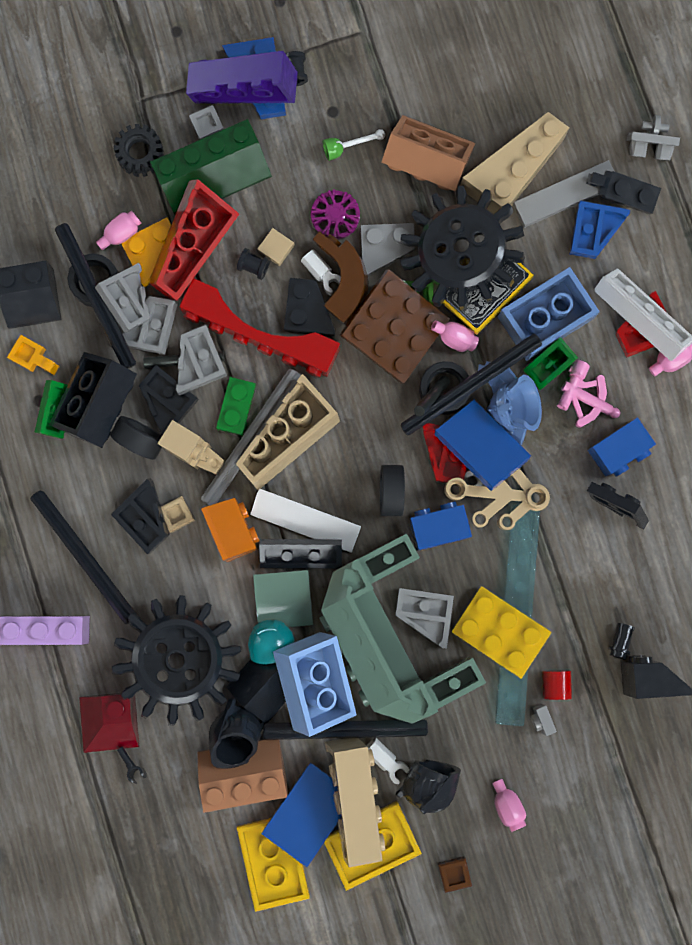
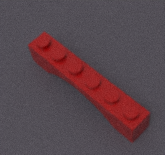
M194 278L179 306L182 313L185 314V319L196 324L202 321L209 325L208 328L221 335L223 332L233 335L232 339L240 344L247 345L249 342L258 346L257 350L265 355L271 356L272 353L282 357V362L292 367H296L297 364L303 366L308 374L320 378L321 375L328 377L340 351L339 342L316 332L303 336L287 337L257 330L243 322L230 310L217 288Z

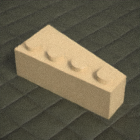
M547 112L465 175L460 186H464L466 193L477 202L485 189L490 190L492 200L487 209L493 214L507 203L512 206L562 143L570 127Z
M303 374L297 380V384L292 391L288 392L282 400L283 403L275 414L271 415L261 433L254 438L236 463L257 490L261 489L340 422L338 413Z
M359 738L326 741V752L331 753L334 762L329 766L330 777H332L334 787H338V791L334 792L333 797L337 814L342 816V819L338 820L344 861L348 867L381 862V851H385V841L383 834H379L378 823L382 822L380 807L375 805L374 795L378 794L376 778L371 776L370 767L374 766L372 749H368Z

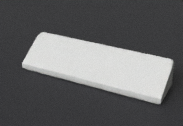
M615 269L602 277L595 288V292L670 361L678 357L692 344V335L619 269Z
M259 489L250 514L313 539H342V550L352 553L361 529L359 525Z

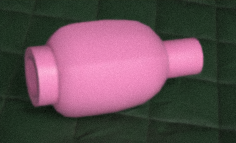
M132 210L128 214L122 212L106 225L104 236L96 241V243L102 250L110 244L120 245L136 234L138 226L142 223Z
M435 320L432 323L431 330L439 333L441 340L450 348L459 352L467 350L472 352L477 347L479 338L475 336L470 328L456 322L443 324Z
M692 344L672 361L659 352L657 363L649 367L652 375L655 377L662 371L674 372L688 364L692 360Z
M503 779L492 783L497 793L494 804L503 825L509 827L511 832L526 826L524 821L526 812L517 794L506 788Z

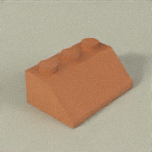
M402 115L390 134L381 163L388 165L392 170L410 173L418 180L433 182L441 189L456 191L475 143Z
M259 740L258 749L249 762L235 768L222 769L214 767L211 763L209 750L197 752L198 780L203 813L281 799L288 796L289 790L280 740Z

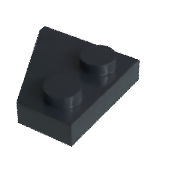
M290 278L284 332L301 334L316 332L323 336L335 337V329L328 310L324 306L325 302L316 280Z
M155 365L140 383L139 387L157 423L160 434L163 436L171 421L173 420L179 424L199 399L190 391L178 395L176 391L178 382Z
M151 478L146 479L111 514L146 554L152 553L169 536L155 485Z
M591 482L587 492L594 501L621 517L625 515L635 520L636 526L643 530L645 529L649 519L638 499L628 494L623 497L616 493L615 488L606 483L598 485Z

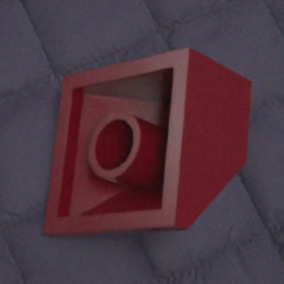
M122 693L79 697L84 753L116 750L122 746L124 749L140 747L135 695L127 700L122 699Z

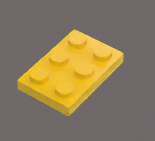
M483 586L480 587L452 630V633L521 679L552 633Z

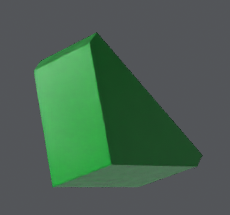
M560 337L523 371L534 381L539 390H542L569 368L578 357Z

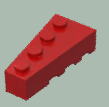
M198 179L189 181L149 280L151 286L170 300L177 301L239 216L236 210Z

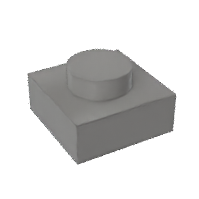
M213 105L189 115L199 140L224 130Z
M541 703L532 707L534 715L530 717L536 731L541 730L545 736L556 733L557 731L547 706Z

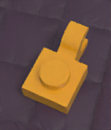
M23 335L19 336L7 356L8 359L31 372L35 370L36 366H39L55 375L60 367L43 356L46 351L43 346Z

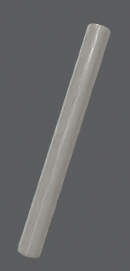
M289 369L201 497L203 502L210 506L219 501L240 470L236 465L237 461L254 438L264 429L266 422L281 406L282 400L288 392L290 393L297 384V380L301 376L297 371Z

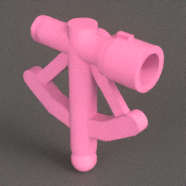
M576 360L573 366L570 367L568 371L570 372V379L565 381L561 388L563 394L557 407L566 411L572 401L578 417L575 423L578 428L595 420L600 412L610 415L612 418H618L620 410L613 408L612 405L605 402L607 396L605 377L599 375L595 378V381L584 382L583 380L590 366L581 360ZM596 386L597 397L583 389ZM578 400L593 407L588 415L583 416Z

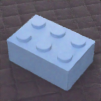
M319 632L273 651L294 731L310 737L357 715L337 636Z

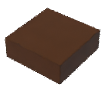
M465 856L438 863L445 893L472 887Z

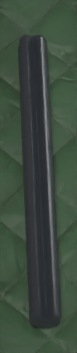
M67 223L58 225L55 228V232L120 364L128 369L136 365V361L114 316L95 289L97 286L95 277Z
M535 333L530 335L436 399L423 416L414 414L402 422L400 426L407 436L411 435L542 345L540 338Z
M41 490L37 491L30 498L33 504L123 623L129 624L128 617L131 614L137 616L136 612L46 493Z
M425 719L415 723L402 720L343 721L310 737L294 731L292 723H266L263 727L265 740L426 736L428 734V723Z

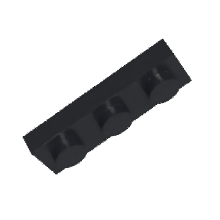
M260 539V568H342V539Z

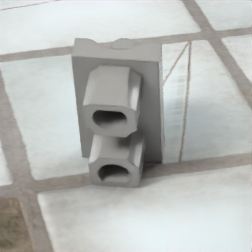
M654 115L652 122H642L641 129L650 130V134L628 132L626 141H630V156L646 157L649 143L656 144L654 159L669 161L674 146H679L680 142L679 137L658 135L659 132L668 133L669 131L668 124H661L660 115Z

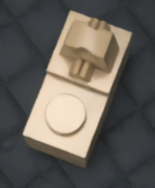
M173 420L158 442L167 452L197 470L201 468L217 475L225 462L211 450L212 447L200 436Z

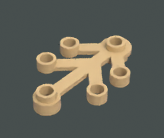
M520 468L510 476L514 478L522 490L511 489L504 480L494 490L490 491L487 487L467 485L461 478L449 480L444 487L446 496L451 500H460L465 496L495 499L482 511L472 514L471 523L477 528L486 526L489 519L510 501H520L521 503L510 514H503L498 518L497 524L502 530L512 529L516 521L529 510H543L550 501L548 490L541 484H532ZM452 485L459 487L457 495L451 493L450 488ZM533 493H537L539 495V501L537 503L533 502L531 499V495ZM478 514L484 517V522L481 525L475 521V517ZM504 517L510 519L511 524L509 527H505L502 524Z

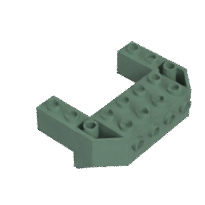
M405 534L332 573L321 609L323 616L320 617V621L326 632L332 630L334 636H337L341 655H345L349 663L345 669L352 682L358 680L362 690L358 691V694L365 707L371 705L374 712L405 722L415 723L437 713V709L484 685L486 681L474 659L470 656L424 681L418 677L371 585L420 558L408 535Z

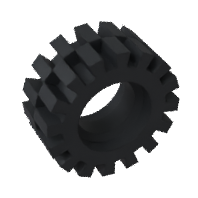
M135 124L134 129L130 125L126 126L128 131L124 132L121 130L119 132L121 137H116L114 140L116 143L114 145L115 156L122 169H125L126 173L131 174L132 172L135 177H139V173L146 177L148 176V171H151L152 174L155 173L151 161L164 156V148L156 131L150 130L147 125L141 128L140 124ZM137 142H143L149 146L147 156L142 159H134L129 154L131 146Z

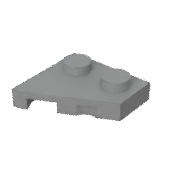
M414 223L361 225L362 261L368 276L415 251V247H408L401 241V234L414 235Z
M139 263L98 283L95 287L124 333L133 330L150 319L148 306L145 303V286H141L140 272L142 268Z
M149 296L145 303L148 306L150 319L133 330L123 333V336L129 348L165 355L178 304L173 300Z
M206 325L181 335V352L178 362L179 375L178 385H176L178 395L227 376Z
M399 588L395 616L441 648L447 649L454 596Z

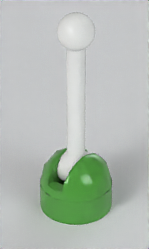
M379 129L375 134L343 143L337 138L324 139L322 144L325 156L328 161L341 156L343 149L373 139L383 140L385 132Z

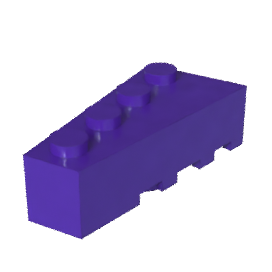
M284 51L214 60H199L198 62L189 63L186 94L195 104L295 103L298 72Z

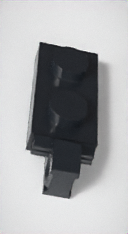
M607 170L604 175L596 172L589 173L586 181L587 185L599 188L598 195H601V198L646 214H653L661 191L660 187Z

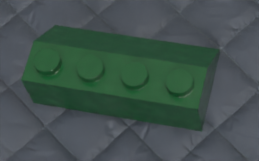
M248 119L151 161V165L174 215L177 213L187 185L191 180L198 179L223 199L272 177L259 141Z

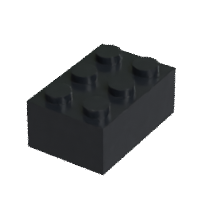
M83 352L49 425L77 439L103 448L104 443L110 437L116 418L122 411V405L133 388L137 373L111 359Z

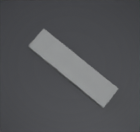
M605 161L515 201L513 207L523 228L577 205L579 201H586L598 196L599 188L586 184L588 175L593 172L604 175L606 170L614 171L610 161Z

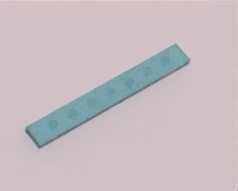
M512 505V511H513L518 505ZM529 510L510 529L505 602L532 619L540 511ZM500 665L496 724L524 726L528 670L521 679Z

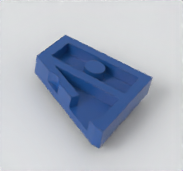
M579 201L569 254L596 259L630 214V210Z

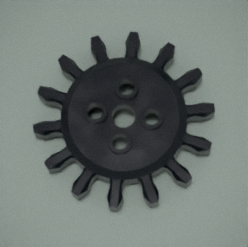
M458 186L456 205L445 207L443 198L436 192L432 195L433 205L438 211L434 216L429 219L417 210L411 213L415 222L424 228L420 236L401 234V241L404 245L418 247V255L401 260V265L404 271L421 266L425 270L411 284L417 293L422 291L431 282L438 285L432 298L434 306L440 307L448 291L458 292V306L461 311H467L469 303L467 294L471 291L479 290L482 299L488 305L493 303L492 292L487 287V284L494 278L498 279L503 285L512 287L514 284L513 278L501 268L504 261L524 263L525 256L524 252L519 250L507 249L506 242L519 239L525 235L522 225L506 230L502 229L500 224L513 213L512 206L509 203L502 206L496 213L491 214L487 211L492 200L490 190L485 189L480 195L477 205L467 204L468 196L464 186ZM454 223L461 224V227L457 230L451 228ZM483 235L484 240L482 242H476V236ZM457 241H468L469 246L464 252L455 251L454 245ZM440 246L447 247L444 253L437 252ZM464 258L470 260L466 266L460 265L461 260Z
M179 595L175 604V615L165 616L161 603L157 599L152 600L151 612L155 617V621L149 625H146L140 617L131 614L128 617V622L131 627L140 633L136 642L126 638H116L114 646L118 649L132 652L131 662L118 663L112 666V674L133 673L136 681L133 685L125 688L121 694L122 699H130L139 691H143L149 697L141 713V717L145 719L153 713L157 703L168 705L166 717L168 726L176 724L178 706L186 704L190 706L192 716L197 722L203 720L204 712L198 699L206 694L214 703L222 706L227 700L223 693L214 687L215 682L218 678L228 682H236L240 675L233 670L221 667L223 657H234L241 652V647L236 645L220 647L217 637L225 634L231 627L229 620L220 623L215 629L211 630L204 623V620L209 616L212 605L209 603L204 604L196 618L185 615L187 602L184 595ZM186 643L193 644L194 650L192 652L185 651L184 645ZM164 644L167 650L165 653H159L156 650V646ZM175 653L180 654L184 658V665L178 669L172 668L168 663L169 656ZM192 670L195 673V678L188 680L185 677V672ZM163 671L167 674L168 678L165 681H160L157 678V674Z

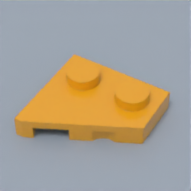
M168 218L137 232L131 238L121 243L132 266L137 263L141 265L140 280L145 287L149 285V280L171 228Z

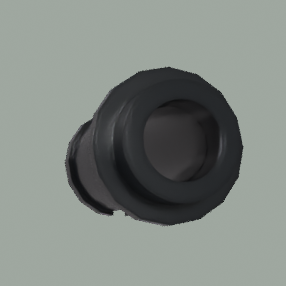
M617 623L613 644L608 648L611 650L610 656L626 660L627 655H630L631 652L628 650L635 629L633 626Z

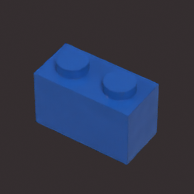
M637 417L587 451L605 477L612 473L617 477L629 469L627 464L632 460L636 459L637 462H640L652 453L649 449L655 446L656 443Z
M456 502L440 505V511L431 513L430 508L414 512L415 517L410 518L409 521L417 551L472 537L464 505L457 506Z

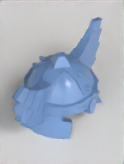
M487 361L485 365L479 364L478 371L491 362ZM508 368L488 382L492 388L493 396L486 411L522 445L526 431H535L539 427L542 414L541 400L538 389L529 376L522 375L517 378L512 370Z

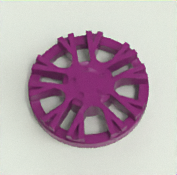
M335 189L328 190V192L322 193L315 200L311 209V221L317 232L320 231L326 237L329 235L330 227L335 226L334 234L331 235L339 240L348 237L356 230L360 221V209L356 200L347 192L335 191ZM335 196L343 197L342 201L336 203L334 200ZM330 197L333 204L329 205L326 198ZM347 201H350L351 203H349V204L344 208L343 205H344ZM322 202L326 205V209L321 210L317 206ZM354 208L356 215H348L346 213L349 209ZM316 214H325L324 217L315 218ZM347 218L353 221L354 224L352 225L346 222L345 219ZM322 221L328 223L324 230L318 226ZM343 224L348 231L340 234L338 226Z

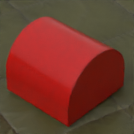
M570 670L542 671L543 699H572Z

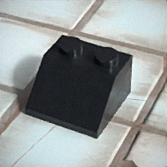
M46 260L0 268V307L9 329L62 320L54 269Z
M633 655L628 656L629 661H621L623 695L635 699L692 695V688L662 662L653 661L652 656Z

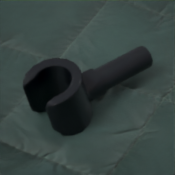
M123 746L117 750L128 769L127 778L130 782L137 784L133 777L134 772L137 770L140 771L143 778L147 777L145 769L134 764Z

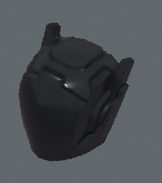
M235 698L228 700L225 710L215 718L210 726L209 751L211 763L217 768L228 769L247 764L258 749L261 731L265 722L259 721L245 708L236 706Z
M415 760L406 775L403 785L396 791V795L398 798L404 796L422 814L441 812L454 799L461 769L439 761L426 760L422 762Z

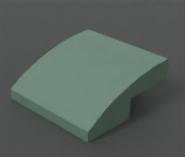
M308 570L253 575L258 623L275 619L282 621L288 627L313 625Z

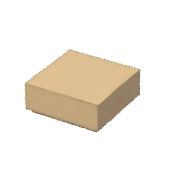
M272 228L258 247V252L265 257L271 258L272 262L280 266L295 244Z
M183 496L161 506L170 533L195 521Z

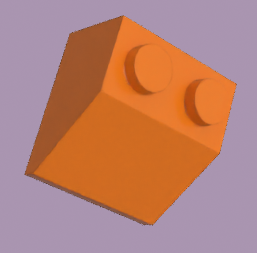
M232 498L201 509L223 561L230 562L258 550L256 543L260 542L255 528H249L245 518L249 517L244 502L238 503L237 499Z

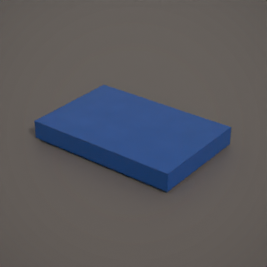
M475 400L436 429L434 433L490 491L494 490L531 457Z
M309 763L288 793V796L261 832L263 836L305 867L309 866L338 823V820L342 817L336 811L333 795L334 792L338 791V787H334L332 778L312 763Z

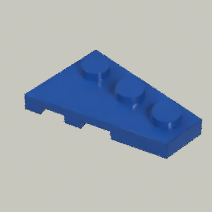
M273 37L222 45L227 58L276 52ZM252 103L260 119L286 116L284 103Z

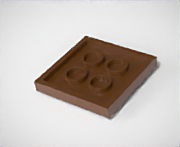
M386 270L342 330L340 336L398 382L404 384L439 335V333L431 330L432 323L437 320L446 324L450 319L392 271Z

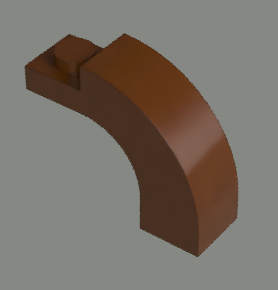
M319 231L313 238V241L339 264L341 270L339 287L324 306L343 324L347 325L368 295L369 281L366 267L360 255L347 240L341 245L330 233L326 237Z

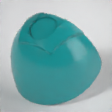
M275 619L256 624L248 639L250 659L259 664L276 663L273 651L295 642L290 628L282 621Z

